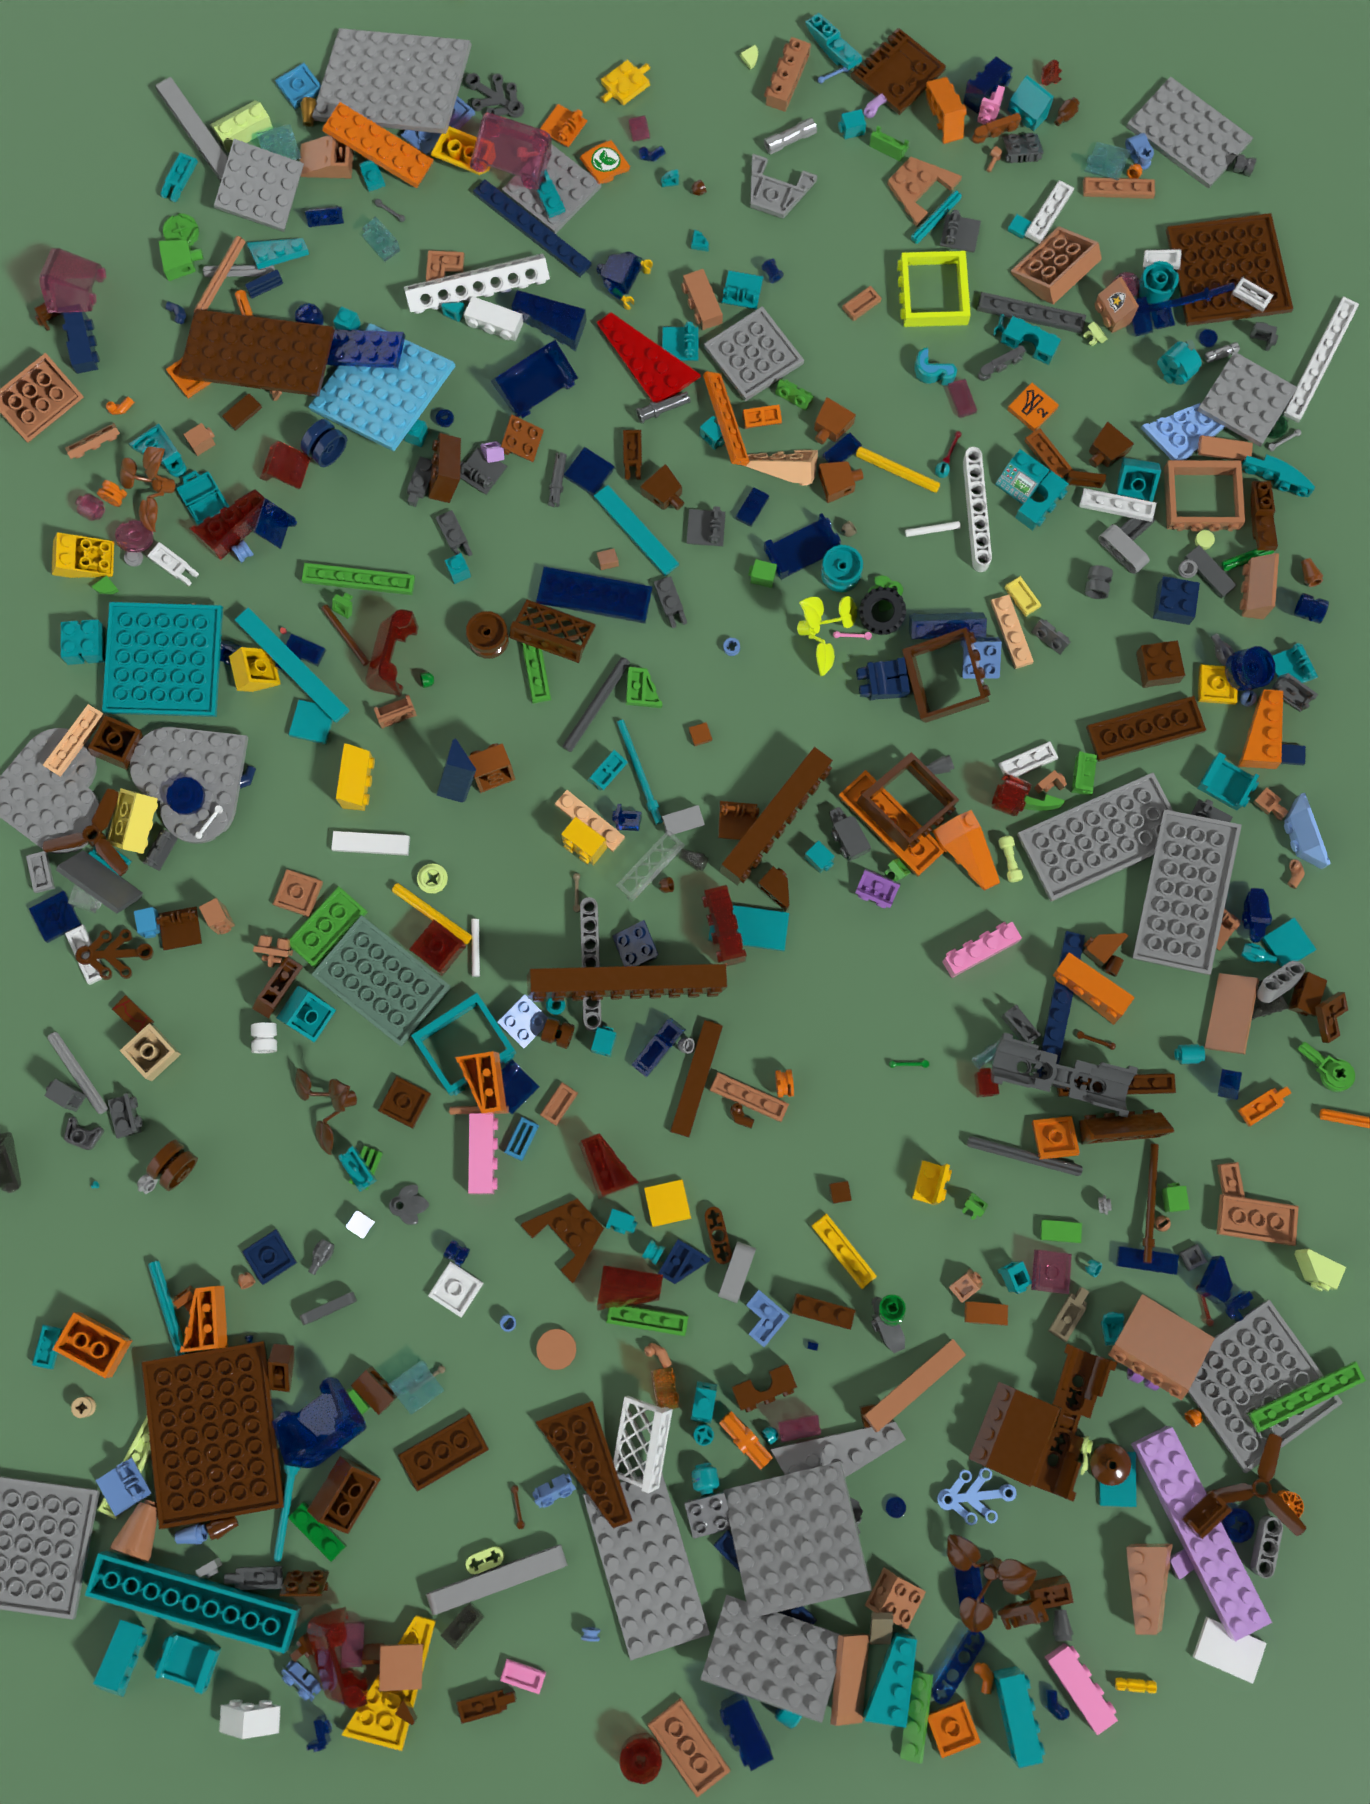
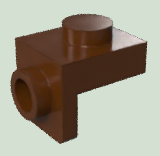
M55 300L45 301L42 305L34 308L37 313L35 318L40 327L44 325L47 331L51 330L46 321L61 314Z

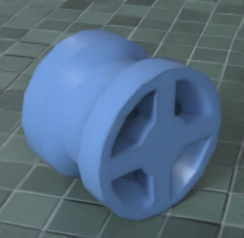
M244 540L240 541L239 545L231 547L241 563L245 561V558L253 556L252 551Z

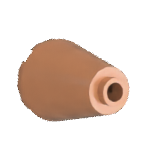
M146 1499L144 1503L139 1502L112 1542L110 1549L149 1562L158 1519L157 1503Z

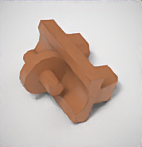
M260 935L258 945L254 946L253 952L269 954V956H262V961H268V967L273 968L275 963H282V958L277 956L288 957L293 955V950L290 949V939L278 938L277 947L271 946L272 936Z

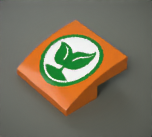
M612 140L604 142L580 156V160L598 184L613 181L615 175L628 172L630 169V165Z

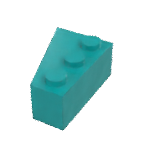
M123 1620L119 1621L93 1682L100 1690L124 1697L132 1671L139 1658V1651L147 1640V1630L144 1627Z

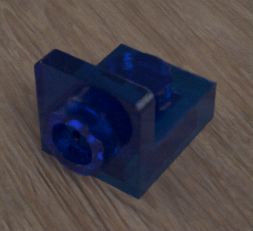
M1243 1291L1224 1303L1226 1306L1225 1311L1230 1319L1235 1321H1242L1244 1319L1238 1308L1242 1310L1250 1305L1249 1301L1254 1299L1250 1291Z

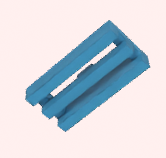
M521 1117L504 1153L523 1161L539 1125ZM523 1123H526L527 1125L514 1149V1152H511L510 1150L514 1144V1141ZM530 1126H532L533 1129L528 1137V1140L521 1154L518 1155L517 1153L527 1135V1132Z

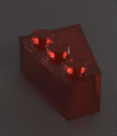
M600 1133L579 1142L599 1199L636 1186L639 1183L629 1172L625 1164L616 1156L613 1149Z

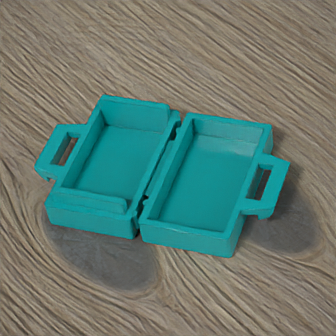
M195 470L182 477L184 484L176 489L198 527L207 523L212 526L224 519L223 514L231 511L209 471L200 475Z

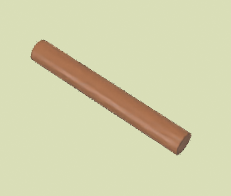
M478 1106L449 1108L450 1115L481 1113ZM506 1106L507 1112H501V1113H495V1114L509 1113V1106Z

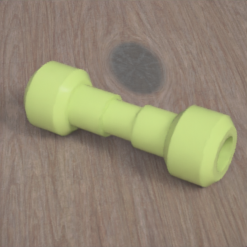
M1012 836L1001 837L998 842L1007 858L1008 881L1011 883L1021 881L1023 879L1022 871L1018 869L1014 859V839Z

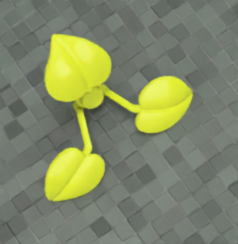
M845 596L840 600L839 618L821 621L824 606L820 598L808 597L799 602L806 619L799 621L797 625L799 635H809V639L821 642L816 648L820 676H824L831 669L835 660V654L830 643H826L825 640L815 635L819 633L821 624L842 620L844 628H850L854 625L857 618V608L850 596Z

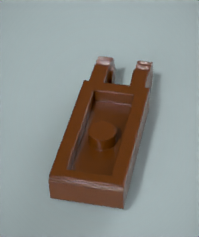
M623 430L625 480L630 478L629 466H636V478L641 480V430Z

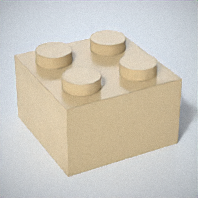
M150 1023L120 1050L142 1076L150 1081H153L181 1055L169 1040Z

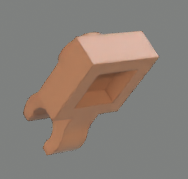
M1267 787L1253 802L1267 815L1272 811L1279 820H1282L1289 812L1278 804L1282 799Z

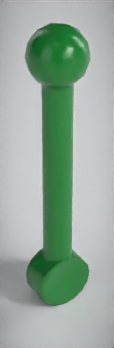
M891 1060L889 1066L891 1068L895 1066H922L927 1068L929 1061L895 1062Z

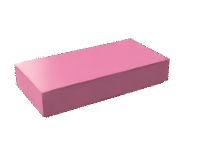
M507 1659L500 1681L539 1694L546 1672Z

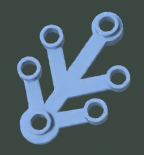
M983 1467L966 1493L957 1494L964 1483H968L972 1479L970 1471L961 1470L958 1479L952 1487L939 1492L937 1502L944 1510H955L964 1518L968 1525H975L978 1520L977 1516L973 1512H968L959 1504L960 1502H968L984 1515L986 1521L995 1523L998 1519L997 1513L989 1510L978 1500L1002 1498L1005 1501H1012L1015 1499L1017 1492L1015 1487L1010 1484H1003L997 1490L978 1492L984 1482L992 1477V1471ZM984 1470H988L989 1476L987 1478H984L982 1476V1472ZM964 1472H967L969 1474V1478L967 1480L962 1479V1474ZM1007 1489H1011L1012 1495L1010 1497H1007L1005 1495V1491ZM946 1496L951 1497L950 1503H945L944 1498ZM991 1512L995 1515L993 1520L988 1519V1514ZM969 1515L974 1516L973 1522H968L967 1518Z

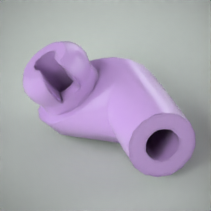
M880 94L867 104L864 109V115L867 118L875 116L878 107L886 102L885 96Z

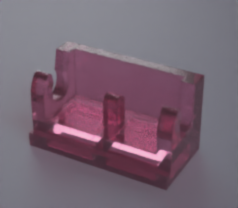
M818 1414L777 1421L781 1442L821 1434Z

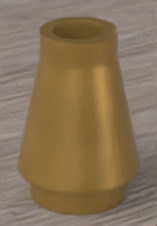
M304 97L302 102H300L303 125L312 127L314 124L312 115L316 107V100L311 97Z

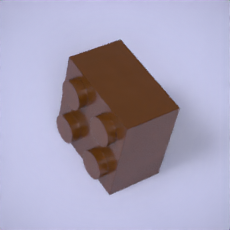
M1178 640L1141 645L1136 652L1143 688L1180 683L1185 677Z
M105 715L88 749L92 756L127 770L134 749L143 738L141 730Z

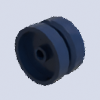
M321 419L315 422L304 434L300 448L308 457L313 458V461L320 467H328L343 453L347 445V436L340 430L335 429V426L328 420Z

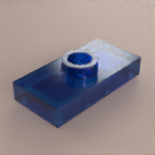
M753 487L737 513L736 520L752 527L770 495Z

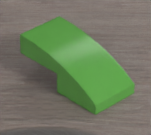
M1047 794L1042 801L1025 796L1020 808L1034 811L1055 810L1064 804V800Z

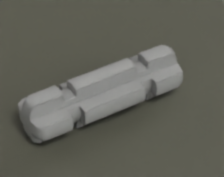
M1234 342L1230 346L1226 345L1214 349V352L1212 350L1206 352L1204 358L1207 363H1210L1214 359L1218 360L1230 356V354L1233 355L1234 352L1238 353L1240 347L1238 343Z

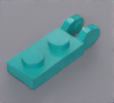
M179 153L161 190L163 198L168 197L171 187H173L170 199L173 202L178 200L181 191H183L198 163L196 158Z
M546 168L541 170L545 180L541 184L538 175L535 172L531 173L536 191L548 217L552 218L565 213L566 210L552 179L550 180Z

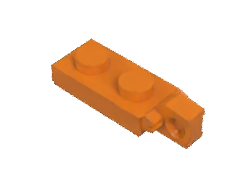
M1284 1087L1279 1091L1276 1088L1270 1089L1237 1111L1247 1126L1250 1127L1282 1107L1285 1103L1283 1098L1291 1094V1091L1288 1087Z

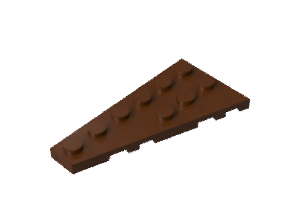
M590 1401L535 1422L614 1529L633 1522L594 1402Z

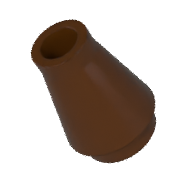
M236 1516L210 1520V1523L206 1525L211 1540L216 1538L219 1540L229 1531L239 1526Z

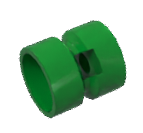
M897 1295L885 1296L879 1305L881 1321L885 1325L896 1326L904 1320L906 1305L903 1299Z

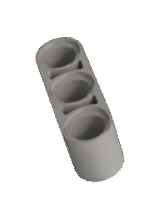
M1112 524L1098 537L1102 546L1132 574L1138 573L1150 561L1148 555L1115 524Z
M1290 961L1267 976L1257 991L1258 999L1262 1002L1270 1003L1296 986L1305 972L1304 965L1298 961Z
M737 1241L718 1297L734 1303L738 1302L756 1251L755 1247Z
M1264 1515L1259 1520L1250 1563L1252 1572L1263 1578H1270L1275 1572L1283 1532L1282 1522L1270 1515ZM1272 1520L1274 1522V1528L1271 1531H1269L1267 1528V1524L1269 1521ZM1269 1541L1270 1549L1265 1552L1263 1545ZM1262 1562L1266 1564L1264 1572L1259 1571V1565Z

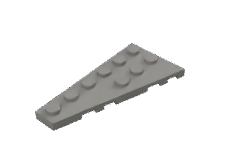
M893 1421L886 1424L878 1432L869 1427L776 1447L770 1450L785 1475L840 1461L842 1462L844 1475L847 1477L906 1439L897 1423Z

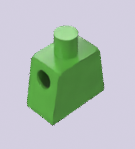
M187 240L159 241L163 270L168 281L194 273L196 271L194 261L204 259L202 249L192 250Z

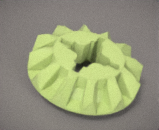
M427 864L418 872V885L426 893L436 894L439 891H443V888L447 885V872L438 864ZM428 873L433 877L438 876L436 877L437 885L433 882L428 883L430 880Z

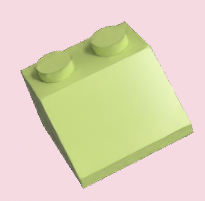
M1310 1249L1295 1251L1294 1254L1305 1281L1311 1283L1310 1287L1318 1291H1329L1338 1288L1346 1269L1345 1266Z

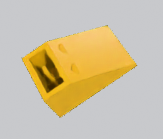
M57 532L53 539L52 575L68 578L105 577L106 575L107 577H113L114 541Z

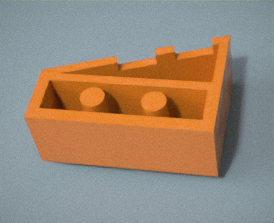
M491 1051L455 1057L472 1090L471 1092L481 1113L489 1115L507 1112L499 1053Z

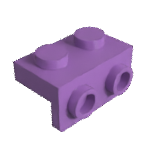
M865 869L855 893L862 900L868 901L870 899L875 901V904L881 908H891L901 883Z

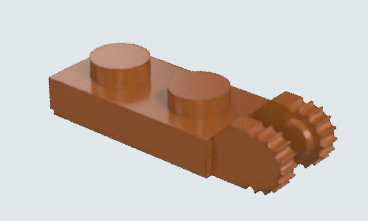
M1016 113L976 128L972 137L973 143H983L988 137L995 138L1003 132L1015 131L1021 121L1020 114Z

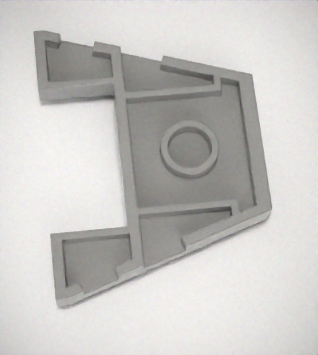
M753 154L750 208L784 219L816 183L818 176L802 171L797 186L765 176L763 173L768 159Z

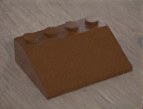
M1154 1109L1143 1110V1114H1135V1111H1129L1128 1118L1116 1116L1115 1113L1103 1114L1104 1117L1096 1118V1115H1085L1084 1119L1079 1121L1082 1144L1160 1138L1174 1133V1128L1161 1112L1155 1113Z
M998 1382L968 1459L1031 1487L1061 1409Z

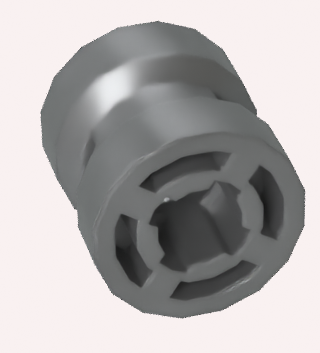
M1239 154L1233 172H1243L1246 176H1251L1257 158H1246L1245 155Z

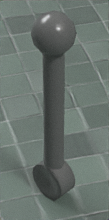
M381 199L375 200L377 207L384 208L396 216L400 222L405 221L404 215H399L384 205Z

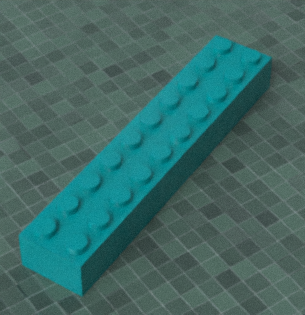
M107 1550L98 1553L85 1593L87 1597L283 1654L290 1648L302 1608Z

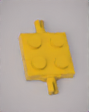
M626 60L603 77L601 84L608 92L601 96L602 102L606 103L611 98H614L625 105L648 88L650 81L643 74L650 70L649 64L645 63L642 67L637 68Z

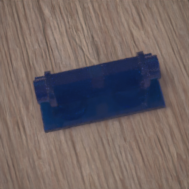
M338 205L326 209L309 208L308 211H305L309 227L344 223L343 210Z

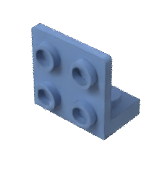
M975 637V650L978 649L981 656L979 665L983 667L986 678H1000L1002 641L998 637ZM962 640V677L964 679H976L966 641Z

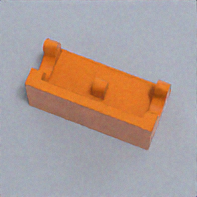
M780 405L744 409L742 413L745 424L744 429L782 423Z

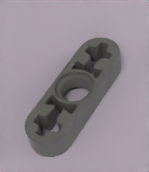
M350 1292L299 1317L304 1326L357 1302L354 1292Z

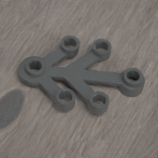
M470 73L467 75L466 83L469 89L479 90L490 97L489 99L482 100L474 99L472 101L474 111L479 112L483 107L504 106L503 108H488L486 110V117L490 121L495 120L497 116L509 115L513 118H519L524 114V105L517 100V85L511 82L506 86L507 93L510 95L511 101L504 97L503 77L501 74L497 73L492 77L493 84L496 86V92L480 83L478 74Z

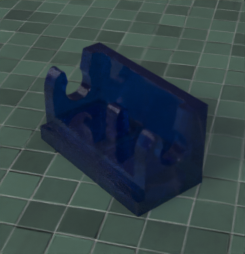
M972 1565L969 1570L962 1571L954 1567L959 1606L966 1597H972L977 1600L982 1590L980 1568ZM983 1595V1597H982V1599H981V1601H980V1602H982V1603H985V1602H984V1595Z

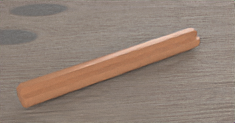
M235 237L195 309L207 311L245 244L243 238Z

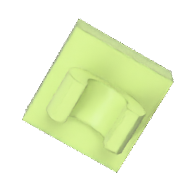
M1095 322L1088 326L1091 331H1087L1084 334L1086 339L1089 336H1093V340L1089 342L1091 346H1094L1097 341L1103 343L1108 339Z

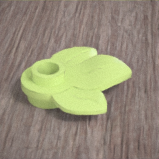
M1089 1436L1081 1437L1084 1440L1080 1450V1454H1083V1466L1080 1475H1083L1088 1470L1087 1453H1091L1093 1441H1089Z

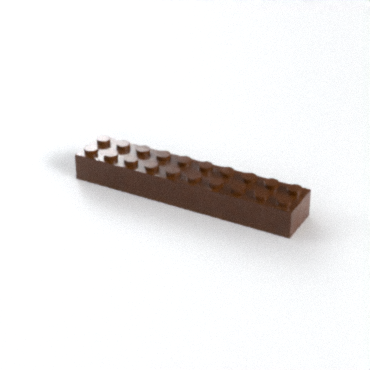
M726 964L530 969L527 974L528 999H532L533 1002H543L544 999L552 998V1001H564V998H572V1001L584 1000V997H591V1000H603V997H611V1000H620L622 996H630V999H641L642 996L658 999L661 998V995H669V998H679L680 995H688L689 998L699 997V994H707V997L719 996L718 994L727 988Z

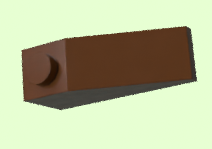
M286 957L256 998L252 1009L269 1019L303 966Z

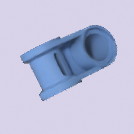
M1141 133L1126 139V150L1134 163L1140 164L1143 170L1148 169L1151 165L1154 150L1146 134Z

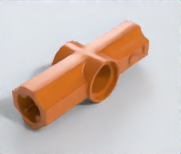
M732 1411L719 1422L727 1434L733 1438L732 1441L744 1454L746 1453L760 1470L773 1458L767 1449L761 1445L756 1435L748 1426L745 1427Z

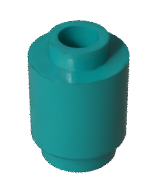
M1198 1044L1178 1045L1177 1049L1174 1050V1057L1179 1064H1197L1205 1060V1049Z

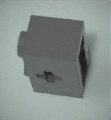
M58 1079L48 1084L47 1092L44 1095L61 1107L74 1112L78 1110L86 1098L83 1092Z

